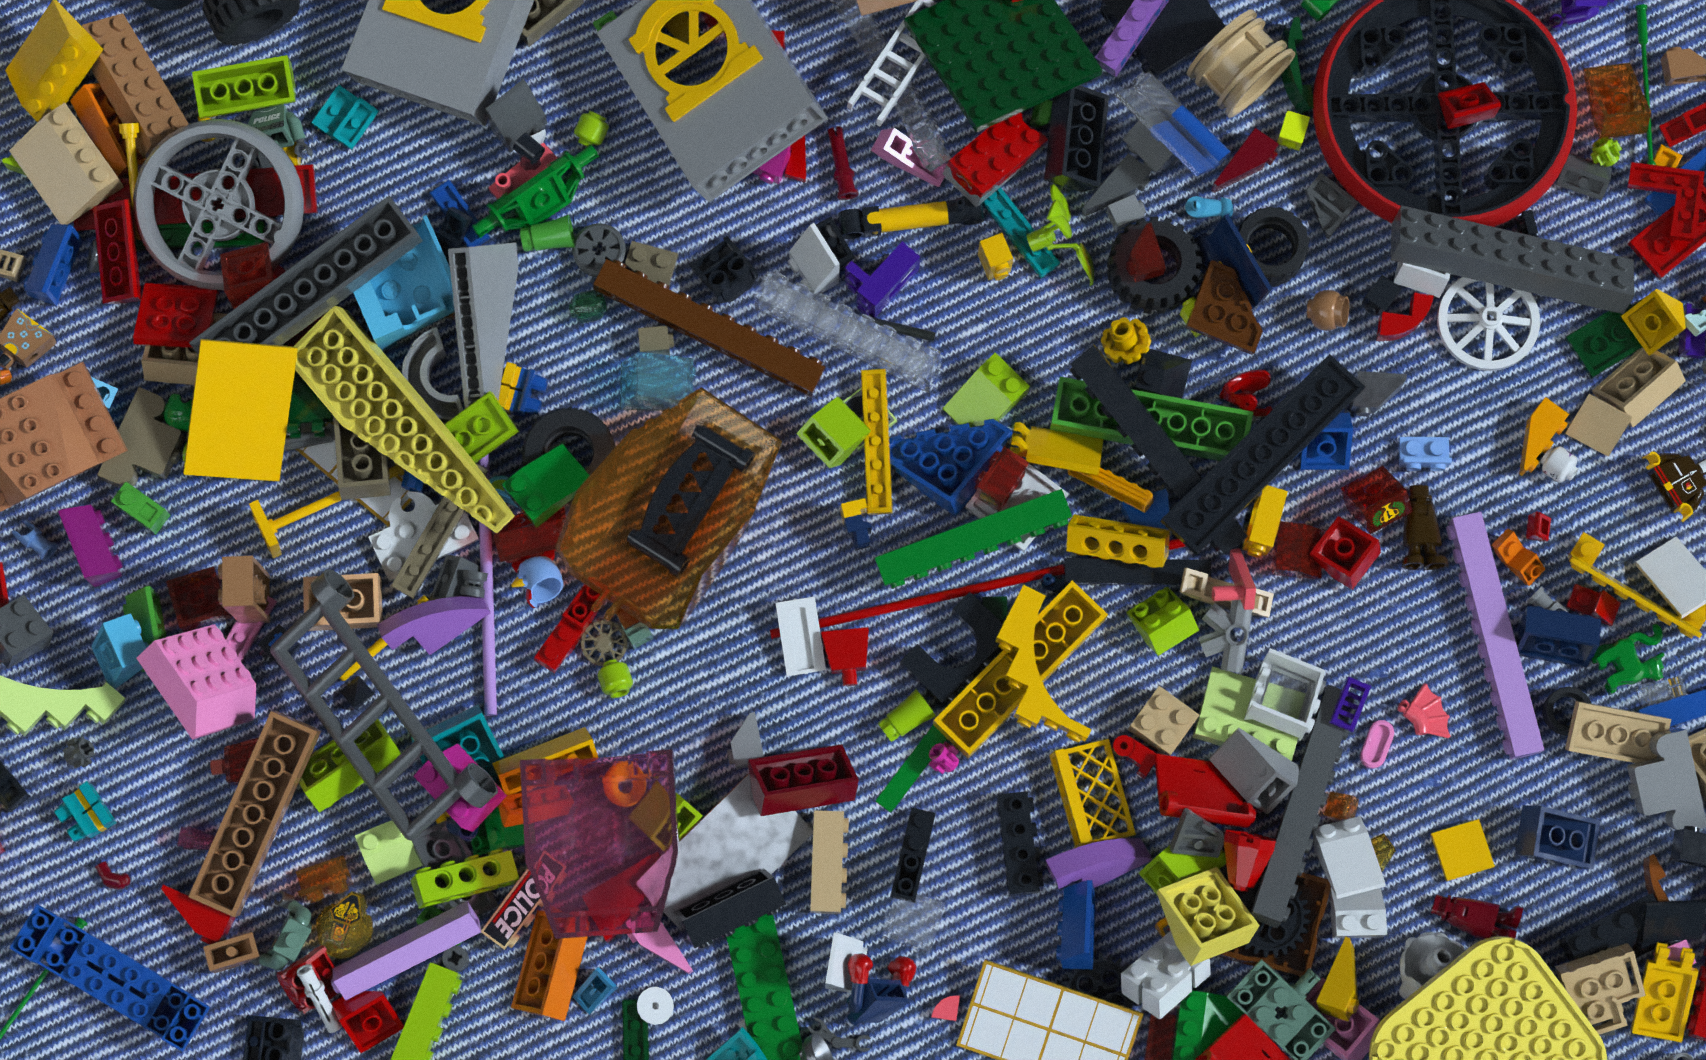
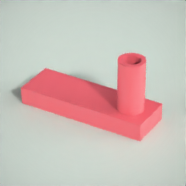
M544 142L541 145L545 148V152L540 158L541 165L536 170L530 169L526 171L519 162L508 172L500 173L496 176L495 182L488 189L497 200L506 192L511 193L546 169L547 164L558 159Z
M1241 549L1230 550L1228 570L1234 585L1213 586L1212 600H1241L1244 610L1254 609L1255 584Z

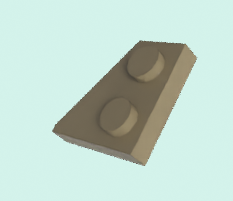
M632 241L625 265L632 272L635 270L643 272L648 276V280L655 283L660 281L670 287L679 255L676 252Z

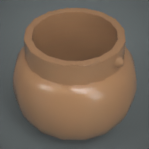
M1322 290L1317 292L1313 299H1309L1307 318L1311 319L1312 324L1316 328L1330 331L1337 327L1346 326L1349 316V299L1347 296H1341L1334 290Z

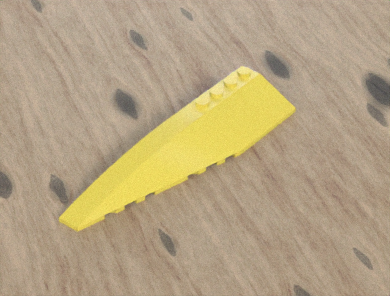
M334 306L293 346L298 348L296 372L343 427L352 431L357 437L372 445L380 453L392 459L396 464L423 483L428 484L436 492L448 498L456 506L471 514L472 517L495 533H498L515 516L452 433L348 310Z

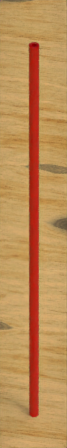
M1179 539L1169 540V550L1187 547ZM1064 564L819 618V628L966 596L969 592L977 594L1042 579V576L1047 573L1052 574V576L1064 574ZM779 628L770 629L771 639L781 637Z

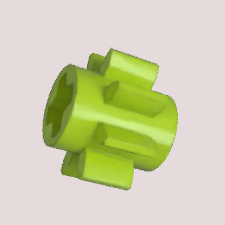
M1602 137L1593 143V152L1590 156L1595 164L1599 163L1600 166L1609 167L1619 160V151L1622 148L1617 140L1613 141L1612 138Z

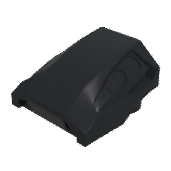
M728 236L724 237V241L694 263L690 262L688 264L719 303L734 301L752 287L758 276L756 269Z
M253 1015L246 1016L248 1024L243 1060H301L304 1031L300 1020Z

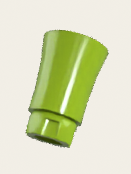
M915 689L902 703L886 714L887 717L880 720L878 725L888 739L893 742L900 735L903 737L909 731L936 717V715L919 691Z

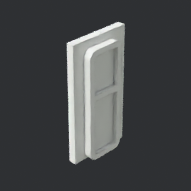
M815 597L795 598L789 601L776 602L786 675L792 676L826 670Z

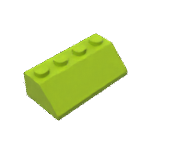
M288 55L192 72L200 119L296 102L292 63Z
M379 719L354 741L376 773L386 768L401 754ZM334 740L311 754L299 781L304 793L319 813L331 807L340 798L350 794L355 788L364 783Z

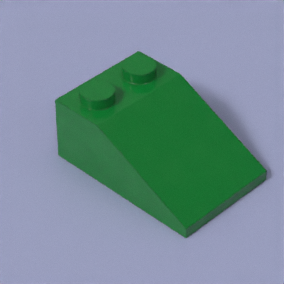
M561 444L519 469L502 483V486L508 496L537 528L594 482V480L566 447Z

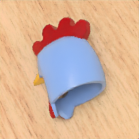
M537 547L533 550V553L524 551L520 554V560L512 562L511 565L515 572H517V577L511 586L527 588L526 600L532 608H536L539 603L554 599L563 589L562 574L553 561L555 558V551L553 549L543 551L541 547Z

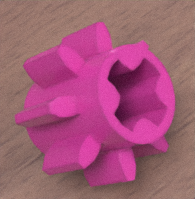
M947 742L934 745L929 752V757L932 759L929 766L941 774L952 772L959 763V759L956 757L959 750Z

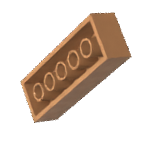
M123 13L83 24L81 26L104 49L91 67V71L123 124L139 123V133H137L135 143L143 159H145L162 139L189 123Z

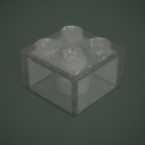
M919 894L916 895L915 903L894 898L882 939L930 954L945 903Z

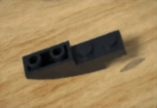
M911 807L890 897L915 903L936 813Z

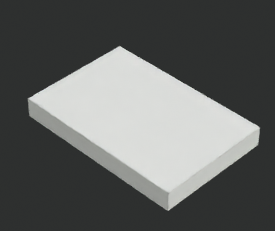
M1677 536L1636 561L1637 568L1681 619L1706 604V570Z

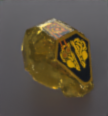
M351 891L337 904H331L324 908L316 919L319 944L326 947V952L329 956L338 959L351 957L371 941L373 922L371 916L366 912L367 903L363 894Z

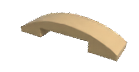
M1184 568L1180 593L1207 604L1214 605L1216 602L1222 608L1230 610L1232 601L1212 600V587L1232 586L1234 584L1208 577V574ZM1256 588L1255 605L1252 615L1269 618L1274 594Z

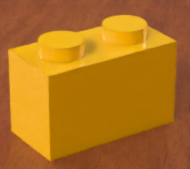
M1003 233L981 240L978 257L988 281L994 278L996 281L1006 278L1012 269L1013 256Z

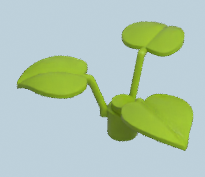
M1052 184L1050 185V193L1053 203L1047 219L1051 222L1027 234L1029 246L1033 252L1045 247L1048 250L1073 248L1090 279L1091 286L1093 285L1095 275L1094 264L1083 243L1053 244V241H1056L1055 230L1060 229L1067 239L1071 238L1072 230L1069 224L1071 211L1068 202L1058 187Z

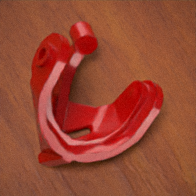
M1251 370L1236 375L1225 383L1219 396L1221 399L1231 402L1239 409L1252 411L1253 416H1267L1273 410L1272 407L1257 409L1258 401L1252 394L1266 388L1271 382V375L1265 370ZM1239 389L1242 390V393L1234 394V392L1238 391Z

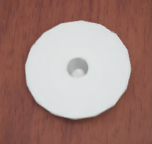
M650 987L644 990L638 997L637 1011L645 1022L653 1025L662 1024L672 1015L674 1009L673 999L665 989Z

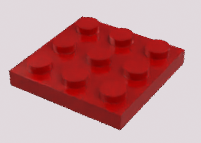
M145 283L133 334L134 344L193 348L189 342L213 324L219 295L218 290L187 285Z

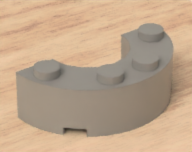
M434 327L424 332L412 343V347L403 361L402 375L443 424H445L463 411L464 408L459 395L441 394L431 386L430 375L433 367L438 361L447 357L437 327Z

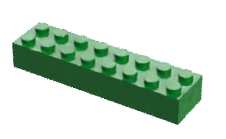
M1060 489L877 556L875 560L885 587L890 585L891 589L905 585L904 580L910 577H914L916 581L929 576V570L937 568V571L941 572L952 567L951 562L959 559L961 564L975 559L974 554L983 551L984 555L998 551L997 545L1006 543L1007 546H1011L1021 542V537L1027 534L1031 538L1044 534V528L1053 526L1055 530L1069 524L1068 519L1072 518V514L1063 490Z

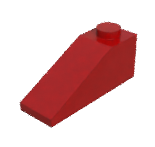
M162 885L161 890L195 933L202 935L200 941L211 945L226 939L236 917H232L189 898L186 894Z

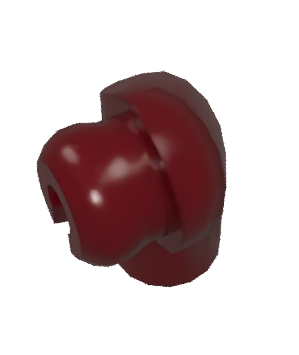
M106 861L95 866L103 884L108 888L121 890L131 882L130 876L127 873H122L121 875L112 873Z

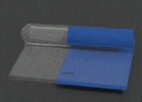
M1150 71L1146 74L1141 72L1133 80L1135 84L1133 87L1118 91L1114 95L1151 131L1150 134L1158 142L1161 141L1196 177L1216 169L1231 154V151Z

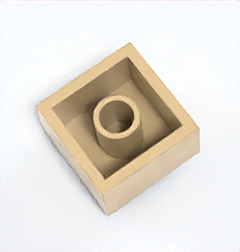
M1159 686L1128 730L1159 753L1171 756L1200 715Z

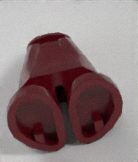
M1436 894L1431 913L1441 916V920H1445L1452 926L1481 940L1497 936L1515 938L1517 933L1515 930L1520 923L1523 907L1517 905L1509 912H1499V904L1463 897H1452L1451 899V895L1443 897ZM1498 923L1509 929H1500L1494 927V925Z

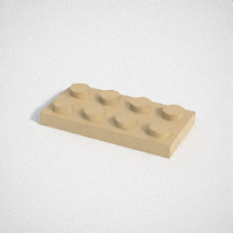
M1575 701L1565 750L1632 763L1656 759L1657 756L1650 750L1649 742L1654 734L1669 730L1671 719Z

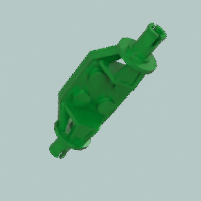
M591 144L575 156L570 155L565 150L562 152L563 156L547 164L546 169L511 193L506 192L493 204L487 203L489 215L471 225L477 236L481 239L482 236L497 226L504 232L510 229L531 227V225L542 223L572 202L580 180L585 178L582 168L596 158H599L597 151ZM571 168L573 173L566 184H564L561 176ZM513 209L518 217L505 220L501 216Z

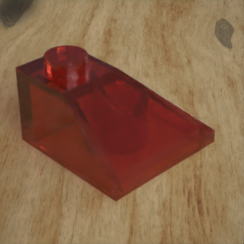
M268 242L220 254L224 291L233 309L273 281Z

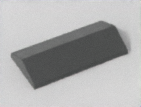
M447 821L427 828L415 840H412L414 850L424 868L431 867V870L441 868L440 865L443 863L455 861V864L464 862L465 858L473 856L465 840L448 832L446 827ZM459 873V877L462 881H470V878L466 873ZM435 879V884L438 887L446 888V884L442 879ZM491 891L442 903L445 910L448 911L468 901L477 917L498 906Z

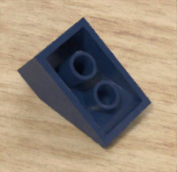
M1523 805L1515 855L1593 870L1601 820L1544 806Z

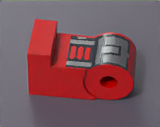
M1127 735L1118 736L1114 740L1112 746L1113 754L1117 758L1126 759L1139 767L1137 775L1145 779L1155 764L1154 756L1156 753Z

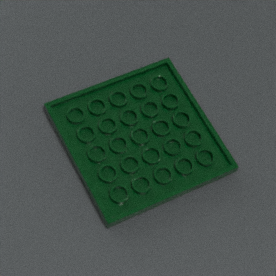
M944 0L904 18V25L976 133L1102 75L1103 69L1055 0H1022L1013 3L1011 0Z

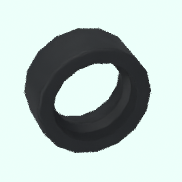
M1570 686L1559 688L1551 693L1545 700L1542 709L1543 719L1548 728L1557 734L1565 736L1569 733L1570 725H1563L1554 717L1553 707L1555 702L1561 697H1571L1580 702L1591 703L1584 692Z

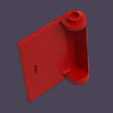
M1155 754L1159 811L1162 816L1180 818L1184 808H1188L1210 823L1248 828L1251 823H1254L1256 810L1252 804L1248 802L1243 803L1241 794L1212 762Z
M1246 1013L1196 1058V1060H1291Z

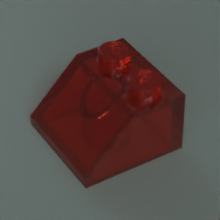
M1280 521L1273 548L1272 575L1321 579L1322 567L1310 556V552L1324 535V530L1304 523Z

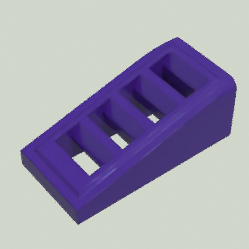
M1349 676L1346 677L1329 723L1353 732L1371 686ZM1350 687L1361 691V695H1356L1348 690ZM1346 696L1357 700V705L1346 701ZM1342 705L1354 709V714L1342 710ZM1341 714L1352 719L1351 723L1338 719V715Z

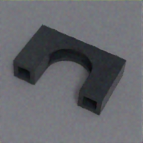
M971 592L952 609V614L972 632L976 640L977 651L969 663L958 668L944 667L938 664L918 644L900 661V666L941 706L946 702L950 704L959 695L957 691L963 685L967 687L977 677L975 673L981 667L985 669L994 660L992 656L998 650L1003 651L998 647L999 643L995 642L1003 623Z

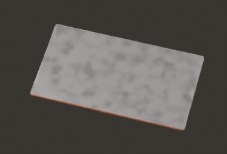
M748 773L637 882V885L681 930L674 911L759 870L765 869L772 874L813 834V830L796 811L760 816L752 797Z

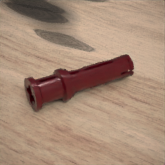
M836 126L837 136H835L834 127H831L827 130L836 169L833 178L837 181L839 192L837 193V198L839 200L853 199L859 193L854 186L853 177L855 173L849 167L843 128Z

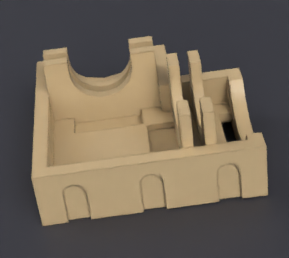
M1628 943L1614 948L1610 947L1607 948L1608 950H1601L1598 953L1555 966L1559 982L1591 1025L1609 1020L1602 1025L1594 1026L1599 1035L1628 1026L1623 1015L1622 1003L1636 997L1646 996L1634 951ZM1625 962H1629L1631 965L1634 984L1630 982Z

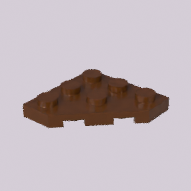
M1211 260L1185 328L1253 355L1263 330L1253 315L1251 304L1245 291L1241 289L1235 270Z

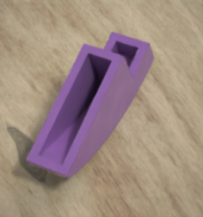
M448 597L406 608L377 624L381 638L392 650L413 636L427 653L431 655L491 612L486 600L482 597Z
M1120 838L1094 842L1065 851L1047 859L1046 864L1058 889L1077 880L1079 882L1092 880L1093 886L1096 888L1152 861V857L1140 838Z

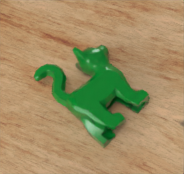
M1658 624L1652 625L1653 636H1648L1640 631L1632 632L1615 643L1603 644L1598 647L1591 660L1592 663H1598L1599 670H1603L1607 667L1608 663L1612 662L1617 671L1607 679V683L1604 685L1608 695L1614 694L1619 686L1633 685L1643 679H1652L1657 682L1663 679L1664 666L1662 658L1665 656L1664 653L1651 656L1641 663L1634 646L1636 641L1645 645H1657L1663 638V630Z

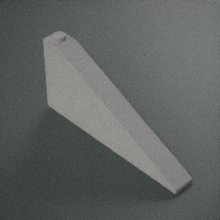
M516 243L448 249L465 408L489 391L493 392L497 400H499L519 267Z

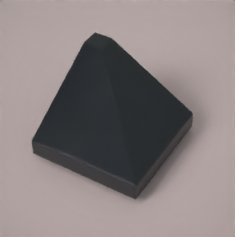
M357 676L340 691L355 710L375 695L360 676Z

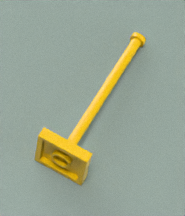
M394 463L395 466L389 468L390 478L404 475L403 468ZM337 491L275 520H272V518L267 520L258 500L249 503L252 516L272 558L274 559L282 555L275 533L278 532L277 529L341 501L340 492Z

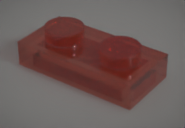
M1150 1013L1144 1060L1171 1059L1176 1015L1166 1014L1161 1019H1158Z

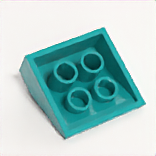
M479 704L426 730L441 751L459 744L493 778L495 783L499 784L492 763L504 759L505 756ZM424 753L419 757L423 765L429 760Z

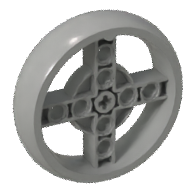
M209 119L190 123L175 130L153 148L137 176L133 196V211L136 227L145 248L165 271L180 281L195 287L209 290H230L245 287L263 279L286 259L294 247L301 230L304 215V197L300 178L292 161L272 138L245 123L226 119ZM208 138L235 140L222 168L203 171L193 179L166 166L176 153L196 141ZM259 152L273 166L282 186L284 195L282 223L255 210L254 195L249 184L246 182V178ZM242 154L245 158V164L238 168L235 165V157ZM174 176L180 180V186L176 190H173L170 186V180ZM228 176H231L235 182L230 190L224 186V181ZM156 187L183 200V213L192 231L179 257L165 243L157 227L154 214ZM199 187L202 191V197L195 201L192 197V191L194 188ZM222 199L223 209L216 210L215 201ZM239 209H243L246 213V218L241 223L235 217ZM207 220L213 223V230L209 234L203 229V224ZM261 220H265L268 224V229L265 233H260L257 229V225ZM246 231L272 244L259 259L243 268L225 272L203 270L216 241L231 240ZM196 242H200L203 246V251L200 255H196L193 252V245Z

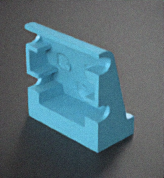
M427 215L423 216V220L420 223L412 225L423 241L353 292L372 337L382 351L398 345V341L455 312L450 266Z

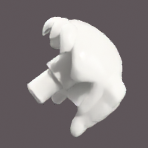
M1425 932L1417 938H1408L1405 942V950L1400 958V975L1402 979L1399 989L1400 996L1404 999L1408 998L1465 951L1464 946L1461 943L1449 940L1444 933Z

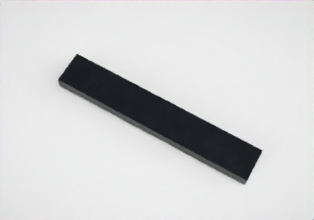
M1065 558L1064 584H1069L1073 580L1076 584L1181 585L1184 568L1208 574V577H1212L1211 560L1167 559L1163 568H1151L1144 564H1128L1115 559Z

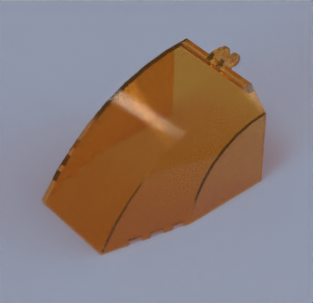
M702 387L681 399L678 405L670 409L668 407L663 410L662 414L657 418H650L639 429L634 428L576 491L555 546L570 575L600 594L591 610L596 613L608 599L613 604L604 614V619L607 621L611 620L621 608L651 629H679L714 582L748 526L782 440ZM700 424L707 426L743 449H751L756 452V456L744 474L734 469L683 551L684 554L691 557V560L681 577L676 578L669 574V569L631 547L626 539L632 529L640 530L646 509L657 485L676 459L695 442V438L691 436L696 426ZM700 453L698 461L693 463L692 469L694 471H714L708 455ZM691 473L687 474L684 478L685 482L679 485L681 492H701L695 476ZM675 494L671 499L672 503L666 506L668 513H688L679 494ZM666 515L660 516L659 524L653 527V532L655 534H675Z

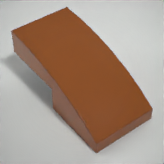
M1652 854L1644 858L1643 864L1648 894L1653 893L1657 902H1670L1658 880L1666 877V874L1656 856Z

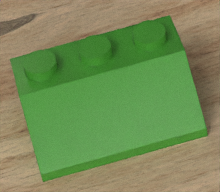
M146 586L125 596L126 604H123L124 615L131 613L133 619L139 622L141 627L140 635L143 642H147L150 645L155 640L166 638L159 594L152 587Z

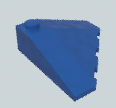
M989 419L984 420V425L970 428L969 423L950 426V431L937 434L935 429L916 432L917 437L902 439L901 435L892 436L889 439L890 465L894 471L937 505L957 516L972 498L1013 432L998 421Z

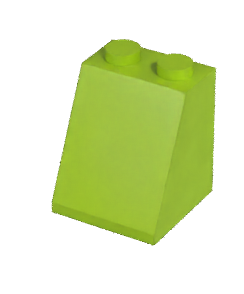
M1168 846L1139 872V875L1157 894L1158 889L1215 867L1220 870L1226 864V856L1223 850H1221L1218 858L1172 853Z

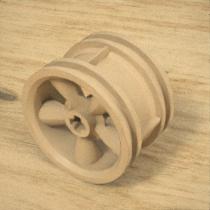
M1253 9L1242 13L1223 28L1203 48L1187 70V75L1191 79L1196 78L1195 84L1198 87L1208 85L1219 97L1217 106L1220 109L1226 108L1225 115L1228 118L1236 116L1257 100L1281 76L1296 54L1292 49L1286 50L1287 44L1284 40L1275 43L1263 31L1265 21L1262 18L1256 19L1257 13Z

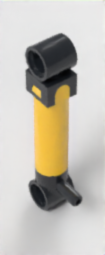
M963 196L957 200L879 209V206L863 207L862 211L859 209H847L838 213V220L843 238L856 239L862 236L865 238L881 236L883 232L959 223L962 225H975L984 221L982 203L975 207Z

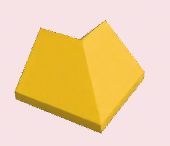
M1659 289L1651 292L1621 316L1649 356L1686 329L1683 303Z

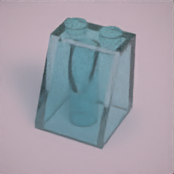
M637 352L621 362L620 410L684 411L690 408L695 401L693 380L696 375V369L693 366V358Z

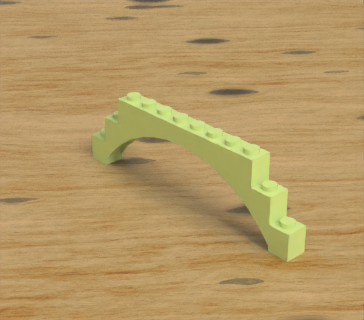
M0 675V716L8 722L6 726L16 735L21 733L23 736H26L44 715L48 716L46 720L54 728L58 729L61 727L65 731L84 709L87 710L86 715L95 723L100 721L104 725L125 702V697L107 682L102 687L57 690L19 683Z

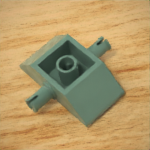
M1261 959L1227 995V998L1241 1011L1246 1013L1268 1037H1271L1294 1060H1308L1336 1030L1306 999L1305 995L1321 980L1310 968L1295 984H1290ZM1285 1006V1012L1283 1014L1276 1015L1277 1012L1275 1008H1283Z

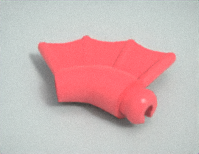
M1426 683L1422 685L1412 702L1409 703L1405 699L1401 700L1397 710L1402 712L1403 716L1413 724L1416 735L1431 734L1444 738L1451 737L1447 728L1450 716L1442 708L1441 697L1433 694Z

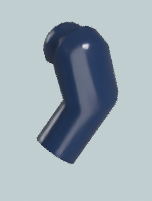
M1050 573L1042 576L1041 585L1048 591L1060 593L1068 585L1064 584V576L1059 578L1052 576Z

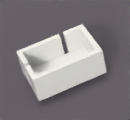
M1170 931L1121 973L1122 994L1138 1005L1142 1003L1145 1010L1161 1019L1192 992V987H1198L1210 976V959L1190 966L1177 948Z

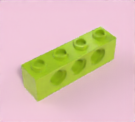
M501 849L488 853V856L479 858V855L467 857L464 859V862L455 864V861H449L441 864V868L431 870V867L419 869L410 881L418 908L421 909L514 885L519 880V875L511 850L503 852ZM483 867H490L493 870V876L486 875L483 872ZM459 873H466L469 876L470 881H462L459 877ZM435 879H442L446 884V888L438 887L435 884Z

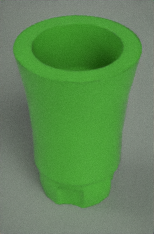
M569 214L555 220L520 229L521 242L525 252L555 248H575L573 243L575 236Z

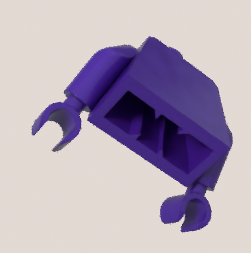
M1561 0L1562 13L1566 14V16L1552 15L1549 21L1558 20L1560 24L1551 26V30L1558 31L1566 23L1573 25L1585 22L1598 15L1599 10L1606 7L1608 3H1613L1614 0Z

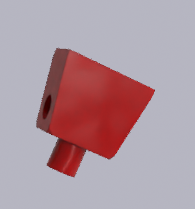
M868 627L821 632L831 674L842 673L843 686L858 685L856 672L866 670Z

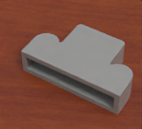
M1676 728L1654 734L1649 742V747L1657 758L1628 766L1631 782L1628 785V790L1631 798L1635 800L1637 812L1646 816L1666 812V823L1675 830L1684 829V826H1693L1700 829L1706 828V816L1687 730Z

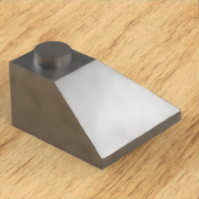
M1357 371L1355 378L1366 388L1350 404L1349 412H1354L1357 416H1370L1399 392L1407 379V374Z

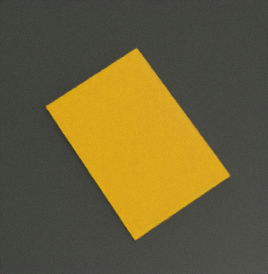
M200 339L183 469L184 475L280 481L298 352L297 347Z

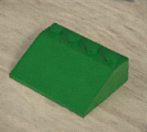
M1192 990L1177 1005L1170 1060H1196L1244 1012L1227 996Z

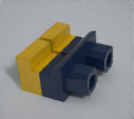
M865 498L842 503L840 513L847 539L853 540L855 550L870 547L869 534H871L872 526L869 522L862 519V516L867 514Z

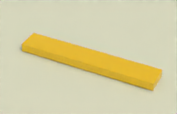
M886 369L861 370L863 423L871 430L864 439L867 514H893Z

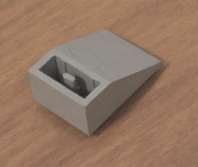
M1239 727L1209 759L1248 803H1251L1267 815L1289 794L1298 782L1299 765Z

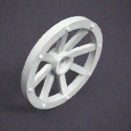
M1461 277L1446 291L1438 308L1437 327L1444 346L1458 361L1478 370H1502L1518 363L1532 349L1539 334L1540 314L1533 295L1530 292L1511 288L1515 292L1498 307H1495L1494 284L1485 282V307L1463 288L1479 281ZM1457 293L1479 314H1447L1452 298ZM1521 297L1527 307L1530 319L1502 315V312ZM1487 315H1492L1494 320L1488 321ZM1447 322H1477V325L1456 344L1451 337ZM1501 323L1530 327L1528 337L1521 348ZM1496 330L1514 354L1504 359L1492 361L1493 336ZM1481 331L1486 332L1484 360L1472 357L1462 350Z

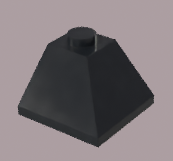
M1149 348V351L1143 354L1134 390L1182 399L1192 360Z

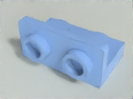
M1399 437L1398 439L1399 467H1405L1407 471H1419L1421 468H1430L1431 471H1444L1452 463V458H1449V437Z

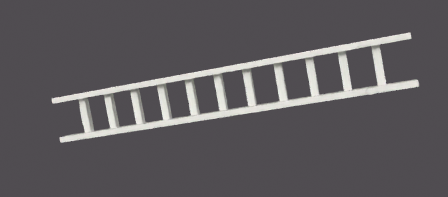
M918 0L906 17L917 13L922 4L930 7L937 3L932 0ZM904 20L869 72L864 76V79L847 104V108L851 110L861 94L885 107L877 118L876 125L878 126L882 125L926 59L916 41L903 33L906 29ZM898 40L921 53L914 64L891 51ZM886 58L909 71L902 82L879 70ZM874 76L897 89L890 100L867 88V85Z

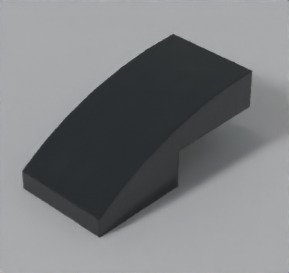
M455 207L448 208L441 229L435 231V235L448 263V249L460 247L472 221V217Z
M0 760V801L8 811L12 812L26 801L30 795Z

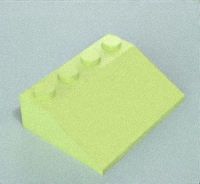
M1212 666L1199 711L1200 716L1197 718L1192 738L1221 746L1239 727L1292 761L1298 737L1253 719L1244 720L1256 679ZM1268 683L1262 705L1298 719L1305 694Z

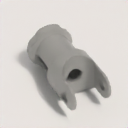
M1542 586L1526 601L1528 604L1540 606L1547 610L1555 611L1560 609L1568 612L1558 601L1554 602L1544 592Z

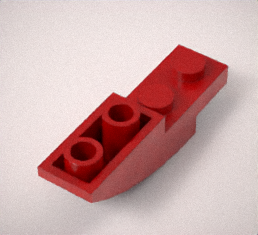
M1706 103L1658 127L1668 148L1706 131Z
M589 577L563 613L558 625L535 655L534 661L555 674L565 658H568L586 628L592 623L610 593V589Z

